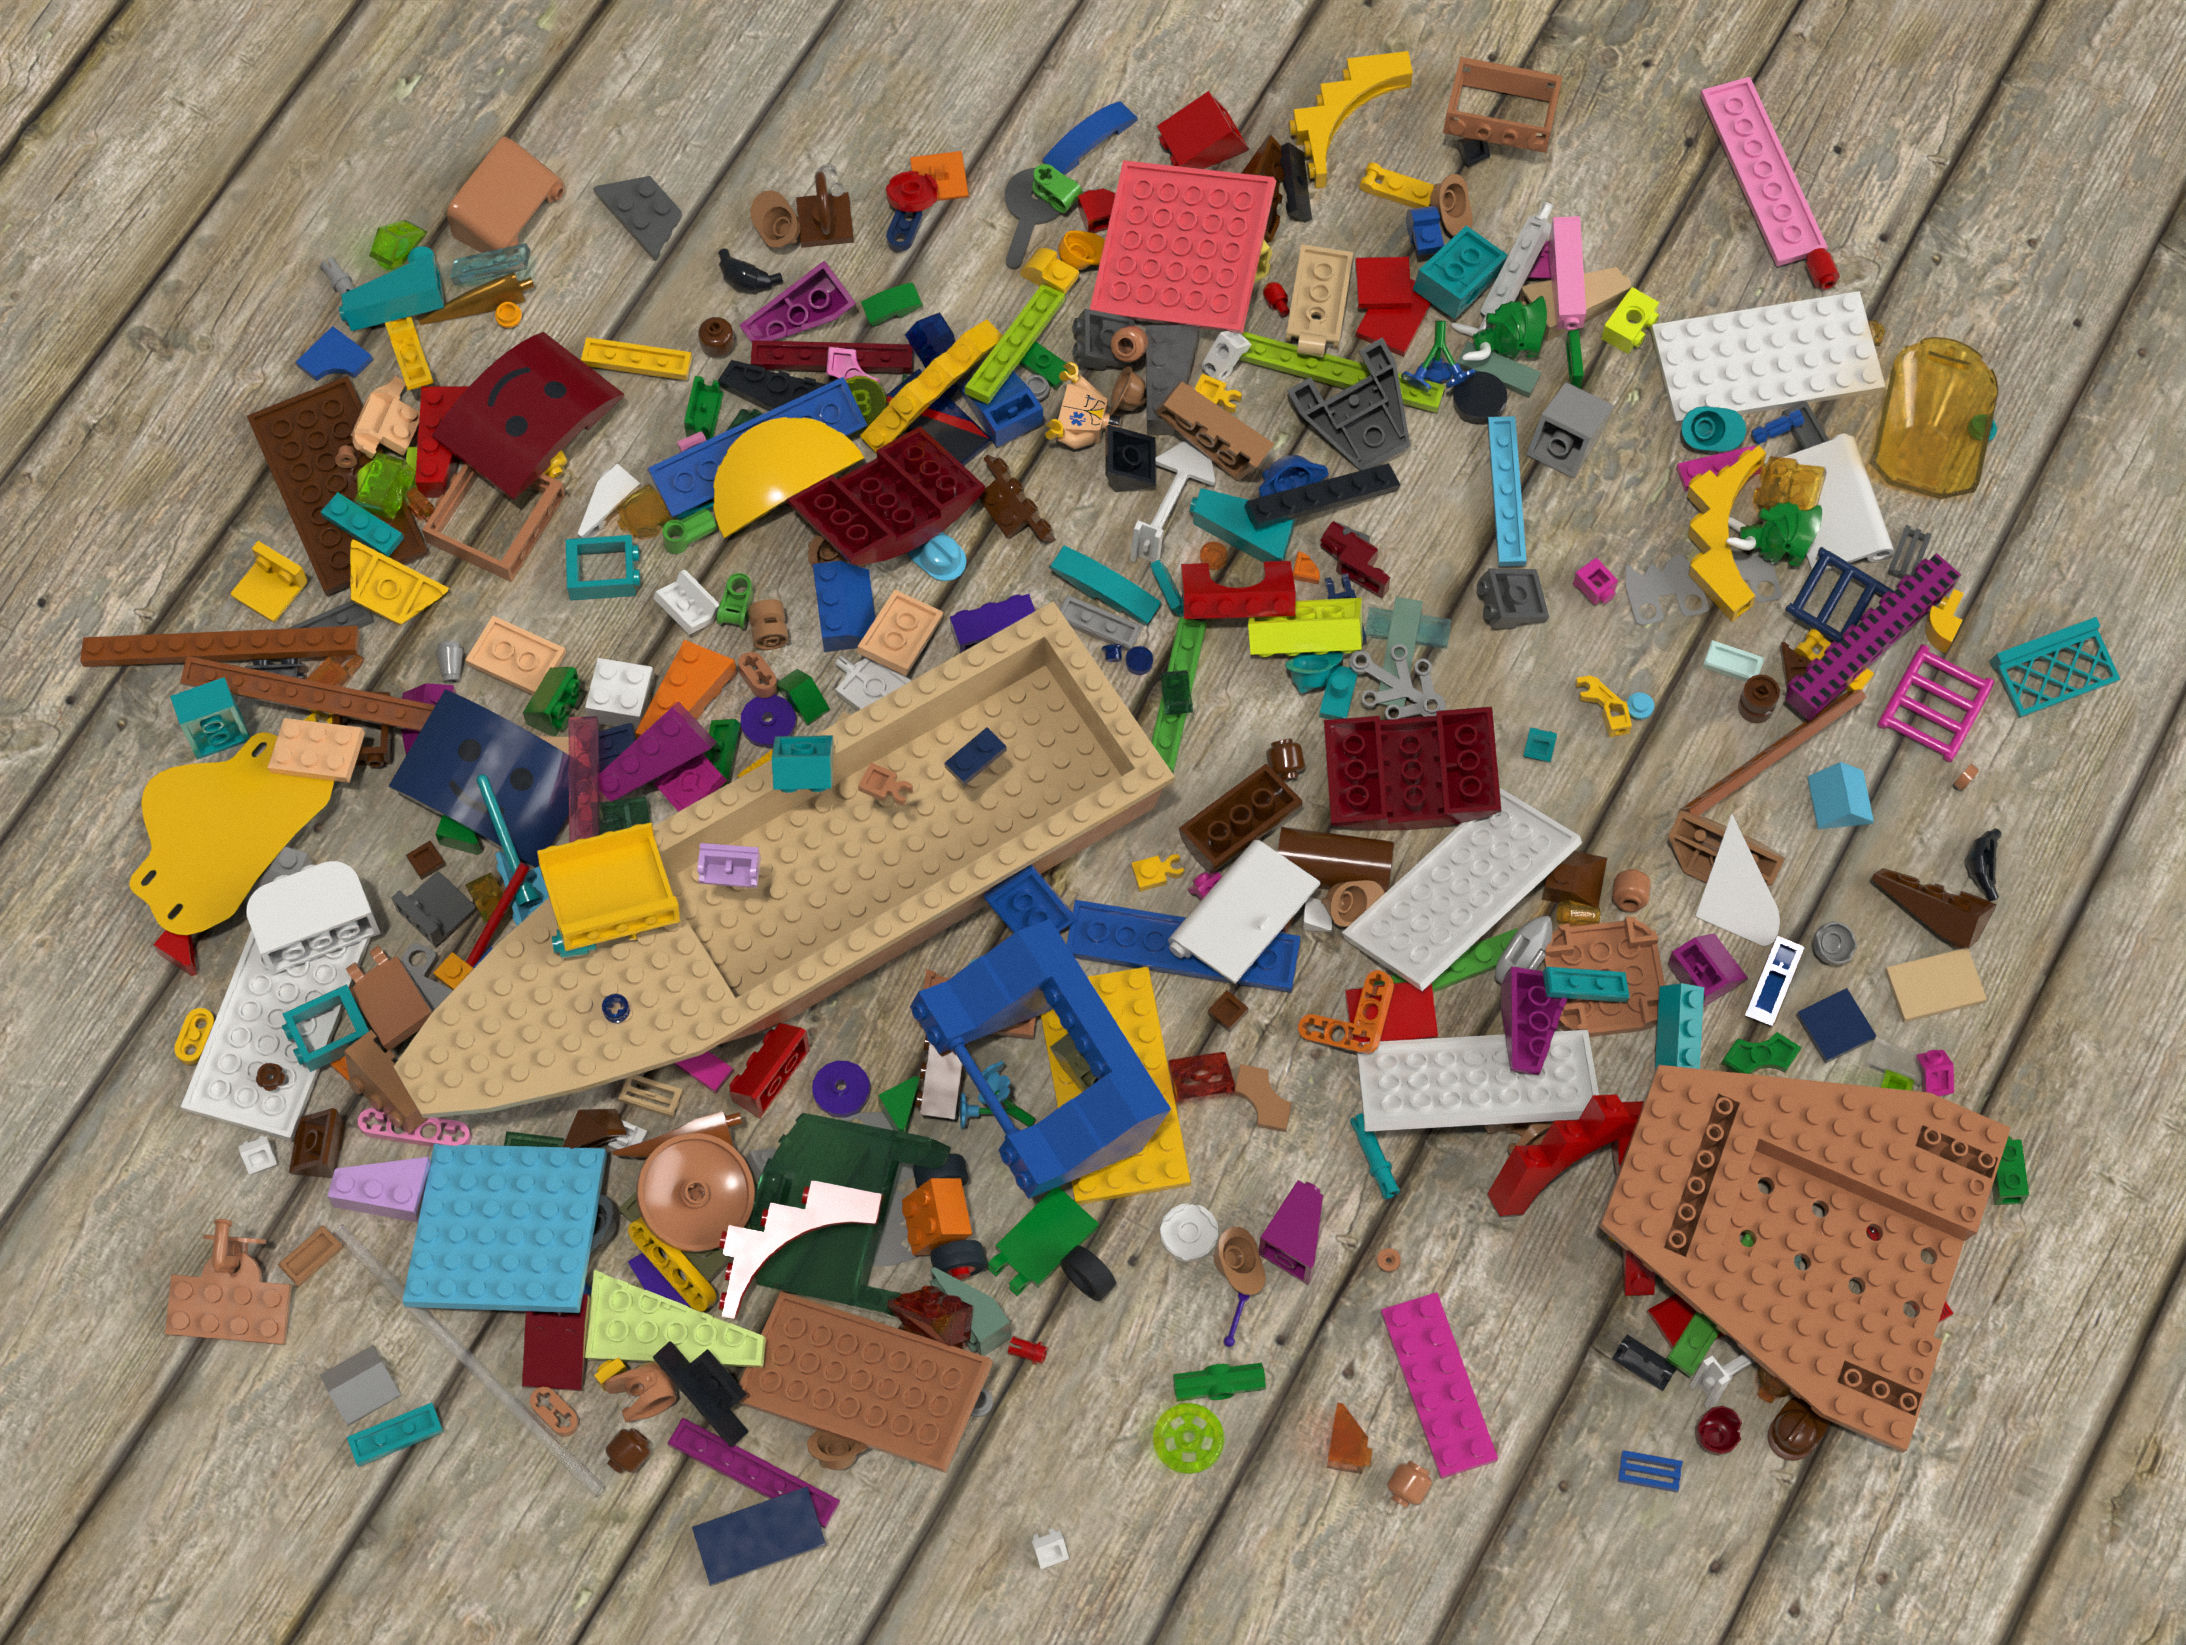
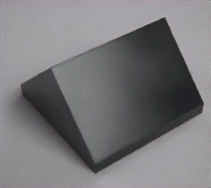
M1112 425L1106 426L1105 475L1115 492L1153 488L1156 485L1155 437Z

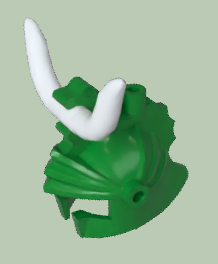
M1539 296L1535 301L1527 305H1523L1521 301H1510L1509 303L1501 304L1495 310V313H1487L1486 324H1493V326L1482 331L1472 326L1452 323L1453 329L1473 337L1476 351L1464 354L1462 359L1464 361L1484 360L1495 349H1497V354L1514 360L1521 350H1530L1526 354L1527 358L1538 357L1546 329V301L1543 296Z
M1789 501L1785 503L1778 502L1776 505L1770 506L1769 510L1761 508L1758 518L1764 520L1762 525L1752 524L1751 526H1746L1740 521L1729 517L1728 526L1741 535L1739 538H1728L1726 542L1742 550H1752L1753 548L1761 547L1759 554L1764 555V560H1770L1773 565L1787 552L1789 553L1787 559H1790L1789 565L1801 566L1809 547L1820 529L1822 507L1821 505H1816L1808 510H1800L1798 504H1792Z

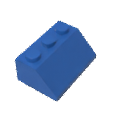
M843 561L813 564L824 652L858 648L861 640L875 620L869 570Z

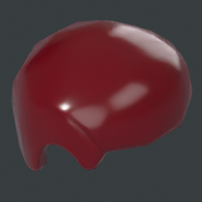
M1723 1405L1712 1407L1701 1415L1697 1422V1441L1708 1453L1717 1456L1730 1453L1741 1441L1740 1428L1742 1420L1731 1408Z

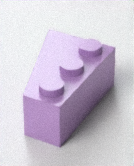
M429 1157L336 1168L327 1197L333 1207L418 1222L431 1161Z

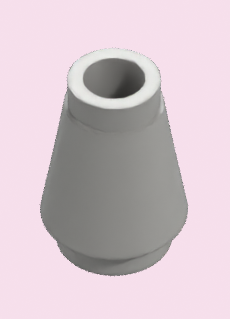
M457 641L441 642L438 644V649L435 652L443 683H458L460 681L463 649Z

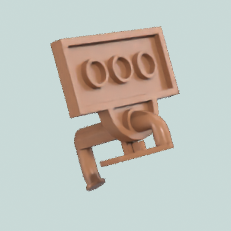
M226 1219L214 1220L216 1225L215 1234H203V1239L214 1240L212 1257L204 1265L201 1277L171 1274L165 1334L286 1344L292 1284L262 1282L261 1269L257 1261L248 1254L249 1243L266 1244V1239L228 1236L229 1227L232 1226V1222Z

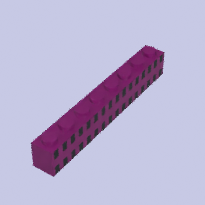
M1937 553L1929 560L1924 558L1914 569L1916 572L1911 577L1907 574L1900 580L1896 586L1898 589L1894 593L1888 591L1878 602L1880 605L1875 610L1871 607L1864 613L1860 619L1862 622L1858 626L1852 624L1842 635L1843 639L1839 643L1834 641L1824 651L1825 656L1822 659L1815 658L1805 669L1807 672L1802 677L1797 675L1787 685L1789 691L1785 700L1810 722L1929 612L1932 605L1935 606L1955 588L1961 574Z

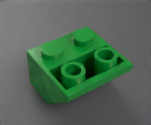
M549 668L523 711L526 725L554 737L558 735L560 730L563 731L566 728L571 711L574 707L577 708L583 698V692L575 668Z

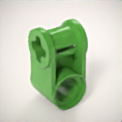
M1041 164L1035 168L1032 186L1034 194L1049 203L1058 212L1066 213L1078 200V195L1083 194L1079 184L1049 164Z
M735 573L729 577L723 599L718 608L717 624L722 625L725 622L739 625L741 629L746 628L749 620L748 608L754 598L752 583L746 574ZM738 587L746 588L744 592H734V590Z

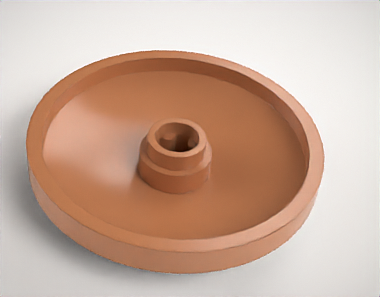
M688 1133L665 1141L647 1157L638 1174L636 1202L644 1224L658 1240L680 1251L705 1252L718 1248L722 1232H728L729 1225L743 1228L753 1209L755 1196L754 1182L746 1161L734 1147L712 1135Z

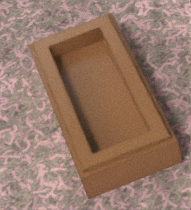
M322 1225L277 1265L299 1288L339 1253L343 1246Z

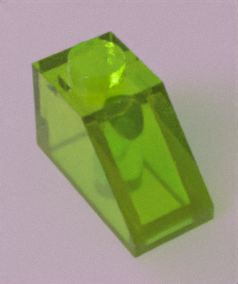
M407 220L378 227L369 257L377 260L378 264L385 268H393L405 264L410 251L418 247L426 236L427 231Z

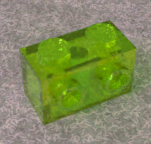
M377 452L354 501L370 513L394 519L409 486L413 482L416 471L404 459Z

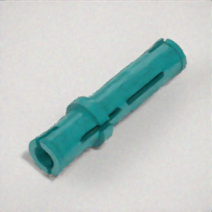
M1363 1113L1355 1116L1357 1120L1352 1117L1349 1122L1369 1163V1173L1375 1177L1383 1199L1394 1197L1393 1192L1398 1195L1400 1189L1391 1172L1392 1165L1390 1161H1386L1374 1131H1365Z

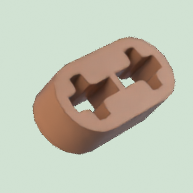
M755 652L741 655L738 660L739 673L752 692L760 698L773 696L777 691V678L762 656Z
M539 1387L533 1391L530 1396V1405L535 1414L558 1436L569 1437L573 1435L579 1426L575 1412L549 1387ZM550 1396L549 1402L553 1409L549 1411L544 1405L538 1407L540 1404L538 1401L539 1397L547 1398ZM558 1413L565 1419L570 1416V1427L561 1426L558 1428L560 1423L555 1416Z

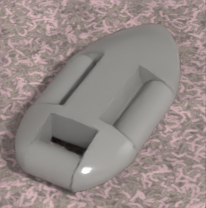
M1549 916L1534 918L1515 933L1500 956L1495 968V979L1499 983H1503L1504 977L1511 966L1532 970L1538 969L1546 956V947L1548 943L1551 944L1553 927Z

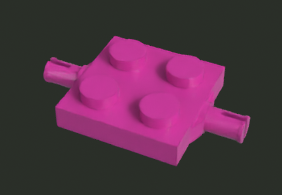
M702 753L664 773L654 785L679 812L717 791L727 779Z

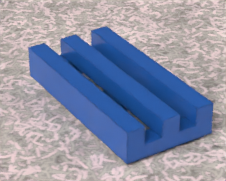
M1623 1450L1621 1453L1618 1482L1678 1493L1683 1461ZM1627 1460L1674 1468V1471L1627 1463ZM1628 1470L1672 1478L1673 1483L1625 1475V1472Z

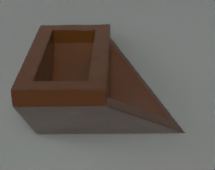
M581 1109L577 1111L563 1147L570 1149L593 1148L627 1135L626 1129L616 1109Z

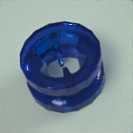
M611 994L602 1003L603 1014L609 1022L621 1023L628 1018L630 1007L623 995ZM615 1003H619L623 1009H619L617 1014H612L609 1008H613Z

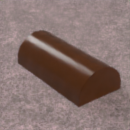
M1264 764L1179 827V833L1195 860L1204 869L1214 873L1245 850L1253 840H1258L1300 809L1303 802L1267 764Z
M1281 827L1278 853L1320 881L1318 889L1329 890L1333 885L1340 882L1369 880L1378 883L1385 893L1388 892L1394 841Z

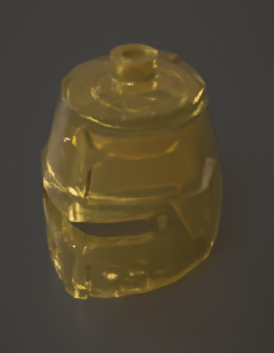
M649 483L632 492L616 509L620 516L617 523L621 530L626 528L634 538L638 537V539L654 536L659 533L656 526L659 525L663 528L668 521L677 520L676 517H672L669 514L661 496Z

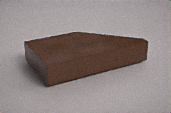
M1781 642L1779 647L1786 692L1788 693L1787 685L1795 676L1799 675L1802 677L1807 672L1805 669L1811 661L1789 648L1786 642Z

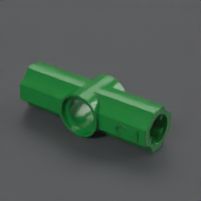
M1262 1362L1239 1366L1214 1364L1201 1371L1173 1374L1176 1401L1207 1397L1209 1400H1224L1233 1397L1237 1393L1266 1389Z

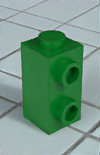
M2008 1136L1992 1185L1994 1205L2024 1204L2029 1196L2022 1139L2012 1140V1137Z

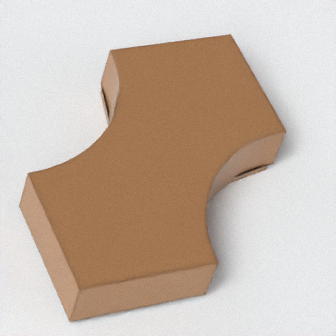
M1240 1064L1235 1095L1246 1099L1254 1107L1257 1114V1127L1286 1132L1292 1102L1282 1099L1274 1092L1269 1082L1268 1069Z

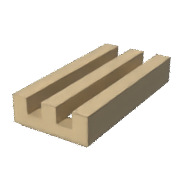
M634 1075L625 1079L618 1101L673 1119L675 1110L679 1105V1099L682 1098L683 1089ZM632 1082L674 1096L670 1099L632 1087L630 1084ZM630 1093L652 1101H656L668 1105L669 1108L645 1100H641L626 1094Z

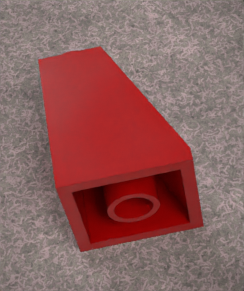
M1207 91L1157 125L1161 136L1158 138L1166 150L1170 149L1173 155L1170 157V160L1174 166L1206 169L1250 150L1227 109L1210 91Z

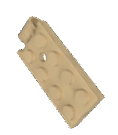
M1301 244L1285 341L1289 342L1291 338L1299 339L1297 353L1323 357L1326 343L1333 344V349H1338L1354 252ZM1318 315L1321 317V319L1315 320L1312 319L1311 316Z

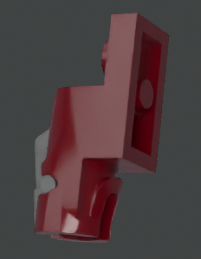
M1335 521L1331 522L1320 540L1322 542L1320 546L1329 551L1335 558L1339 557L1336 572L1340 575L1348 573L1349 580L1383 599L1388 592L1391 577L1382 569L1373 567L1377 560L1378 549L1370 543V537Z

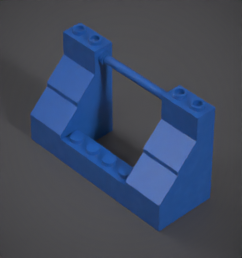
M1051 919L1015 932L948 981L919 991L910 1005L913 1017L919 1021L926 1032L928 1041L934 1045L937 1052L940 1054L950 1050L956 1053L1006 1134L1004 1136L1005 1140L998 1151L1004 1164L1013 1173L1018 1187L1024 1191L1028 1199L1140 1153L1171 1110ZM1054 1009L1061 1025L1068 1031L1075 1042L1076 1049L1082 1053L1090 1066L1092 1074L1099 1081L1075 1098L1067 1101L1037 1124L1020 1130L1015 1128L964 1045Z

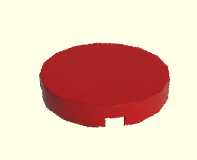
M907 171L897 174L889 180L890 184L886 185L888 203L893 208L905 212L923 211L931 207L937 201L939 195L936 180L926 173L925 176L919 175L918 171Z

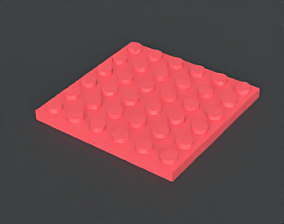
M1123 160L1090 310L1120 315L1137 321L1169 325H1190L1201 329L1243 334L1275 190V178Z

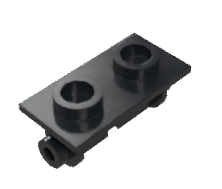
M281 659V664L270 665V660H253V666H245V668L305 679V673L300 672V668L306 667V664H298V659Z
M1628 1334L1612 1357V1360L1661 1391H1664L1678 1369L1666 1361V1358Z

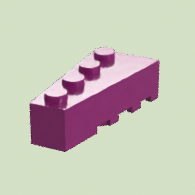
M678 701L597 775L592 782L612 802L704 753L717 742Z

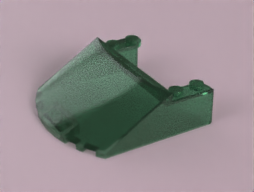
M802 1113L795 1120L797 1123L789 1133L781 1136L778 1141L781 1143L773 1158H768L754 1196L750 1229L764 1232L765 1227L760 1226L764 1209H769L770 1203L805 1210L806 1204H802V1196L805 1186L810 1187L811 1180L882 1194L877 1225L857 1223L831 1225L802 1235L787 1243L768 1259L755 1275L757 1285L857 1311L903 1320L906 1310L910 1307V1302L905 1295L868 1286L899 1163L929 1169H939L947 1162L951 1147L930 1137Z

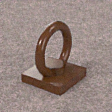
M817 171L815 173L817 195L796 197L798 218L801 224V248L854 243L849 193L827 194L825 173Z

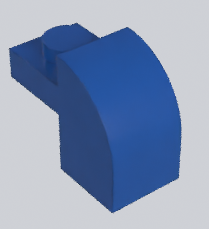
M1436 206L1407 210L1406 226L1410 243L1415 244L1417 256L1437 253L1444 246L1439 225L1440 216Z

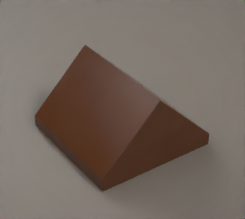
M331 1108L301 1117L295 1135L289 1168L290 1174L333 1178L344 1122L336 1109Z

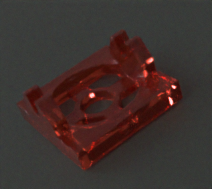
M1225 1052L1168 1060L1176 1102L1214 1094H1232L1235 1091V1083ZM1200 1070L1208 1071V1073L1204 1075L1194 1074L1195 1072ZM1222 1075L1220 1081H1208L1212 1076ZM1192 1079L1198 1081L1199 1084L1186 1085L1181 1081Z

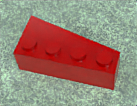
M469 386L421 387L415 484L420 498H439L442 494L445 495L450 487V481L458 468L459 458L432 438V434L450 408Z

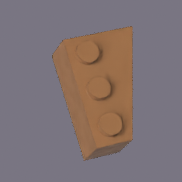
M370 1030L344 1050L350 1079L348 1083L356 1094L362 1093L376 1111H383L396 1128L401 1127L410 1134L429 1118L422 1117L393 1067L395 1063L392 1061L396 1056L390 1050L384 1053L376 1044L375 1039L377 1036Z

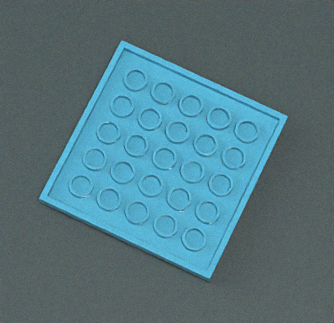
M434 1144L402 1300L404 1306L580 1313L607 1159L605 1148L570 1149L568 1147L449 1146Z

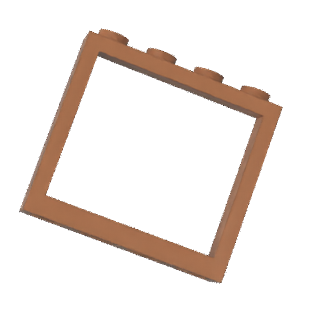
M1460 57L1446 112L1443 133L1547 153L1563 76ZM1463 67L1471 68V71L1465 72ZM1548 83L1556 84L1555 88L1547 87ZM1462 86L1549 101L1544 127L1457 111Z
M464 463L460 472L453 475L450 487L445 495L442 494L439 497L433 514L425 519L426 525L422 529L425 541L432 546L512 582L565 498L566 494L563 483L542 474L529 486L544 494L500 561L442 534V531L479 475Z

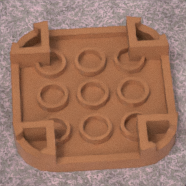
M1626 916L1624 921L1571 927L1569 923L1560 925L1552 933L1551 944L1548 943L1545 951L1546 956L1543 959L1544 968L1560 967L1626 972L1630 995L1626 1002L1567 998L1558 1026L1563 1031L1588 1030L1589 1037L1644 1031L1657 1025L1659 986H1665L1657 945L1659 939L1655 930L1652 931L1646 924L1637 921V917Z

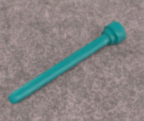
M481 774L477 777V784L511 872L514 875L520 860L486 775ZM525 877L515 898L518 906H523L540 899L537 888H533L532 883H528Z

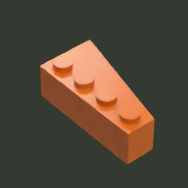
M684 640L635 731L636 738L638 739L678 701L694 718L698 719L708 703L713 698L716 699L722 692L725 684L729 680L732 681L737 675L735 660Z

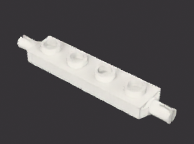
M1543 202L1538 214L1528 217L1480 310L1485 317L1478 328L1479 330H1486L1493 325L1486 324L1487 313H1495V310L1501 304H1506L1510 301L1514 302L1551 231L1552 225L1547 221V218L1554 206L1550 203Z

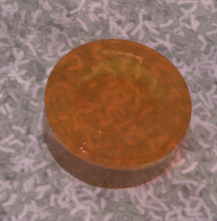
M1215 541L1204 544L1200 550V562L1208 563L1209 570L1222 568L1227 562L1225 546Z

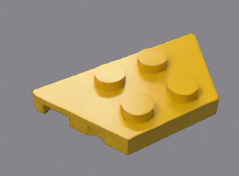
M354 539L350 544V601L399 626L444 596L449 589Z

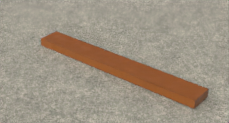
M1863 690L1847 691L1822 709L1810 722L1808 720L1804 721L1679 810L1701 815L1867 697Z

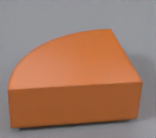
M1298 551L1293 569L1294 580L1319 584V569L1307 554Z

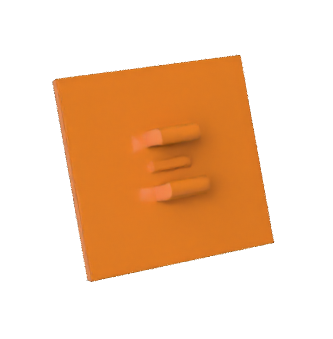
M962 151L910 157L912 171H918L919 175L925 176V173L929 174L936 180L939 192L937 201L969 197Z

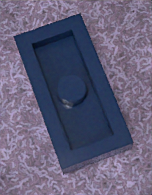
M986 727L944 762V766L965 786L1005 753L1007 747Z

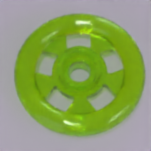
M1195 1403L1175 1405L1166 1410L1155 1424L1153 1430L1154 1450L1162 1463L1176 1472L1184 1474L1202 1472L1211 1467L1223 1451L1225 1435L1222 1424L1212 1411L1202 1405ZM1196 1416L1207 1423L1202 1430L1192 1423ZM1177 1417H1181L1185 1423L1174 1430L1170 1423ZM1191 1433L1194 1435V1440L1187 1442L1183 1439V1435ZM1173 1437L1177 1449L1168 1451L1165 1439ZM1204 1437L1213 1439L1209 1451L1201 1448ZM1195 1452L1196 1461H1182V1453Z

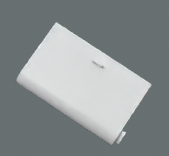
M1839 434L1830 441L1775 460L1788 501L1792 504H1798L1800 510H1808L1816 505H1821L1822 507L1820 529L1806 553L1812 569L1819 558L1817 553L1820 547L1831 551L1849 563L1867 557L1869 562H1879L1894 554L1888 531L1853 436ZM1828 563L1824 572L1835 567Z
M1253 840L1168 938L1169 949L1179 958L1183 956L1190 958L1193 954L1235 984L1319 887L1320 881L1263 842Z

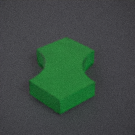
M1778 1032L1770 1039L1758 1043H1751L1737 1038L1721 1064L1734 1073L1751 1074L1764 1068L1777 1069L1786 1073L1802 1047Z

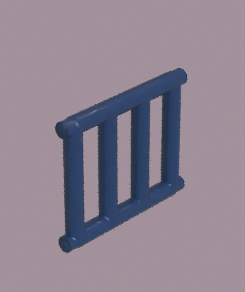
M1820 547L1817 553L1819 558L1793 604L1790 602L1786 606L1785 611L1832 641L1839 643L1843 639L1842 635L1852 624L1857 626L1875 592L1884 596L1888 591L1892 593L1895 591L1831 551ZM1829 563L1842 571V574L1816 618L1803 610V607ZM1851 578L1866 587L1841 632L1826 623Z

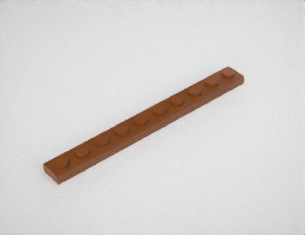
M358 626L83 637L80 662L83 667L184 663L186 656L210 661L358 655L360 631Z
M186 656L180 680L182 685L197 687L225 677L232 694L235 696L417 732L421 731L435 707L432 704Z

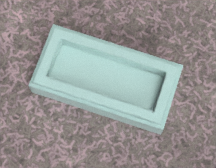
M1712 640L1702 668L1747 682L1752 676L1759 675L1765 658Z

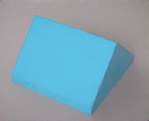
M1839 762L1807 777L1817 830L1873 824L1874 820L1863 770Z

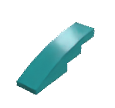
M1065 545L1062 546L1049 566L1051 570L1091 599L1099 598L1118 613L1123 610L1143 626L1149 623L1161 604V601L1117 572Z

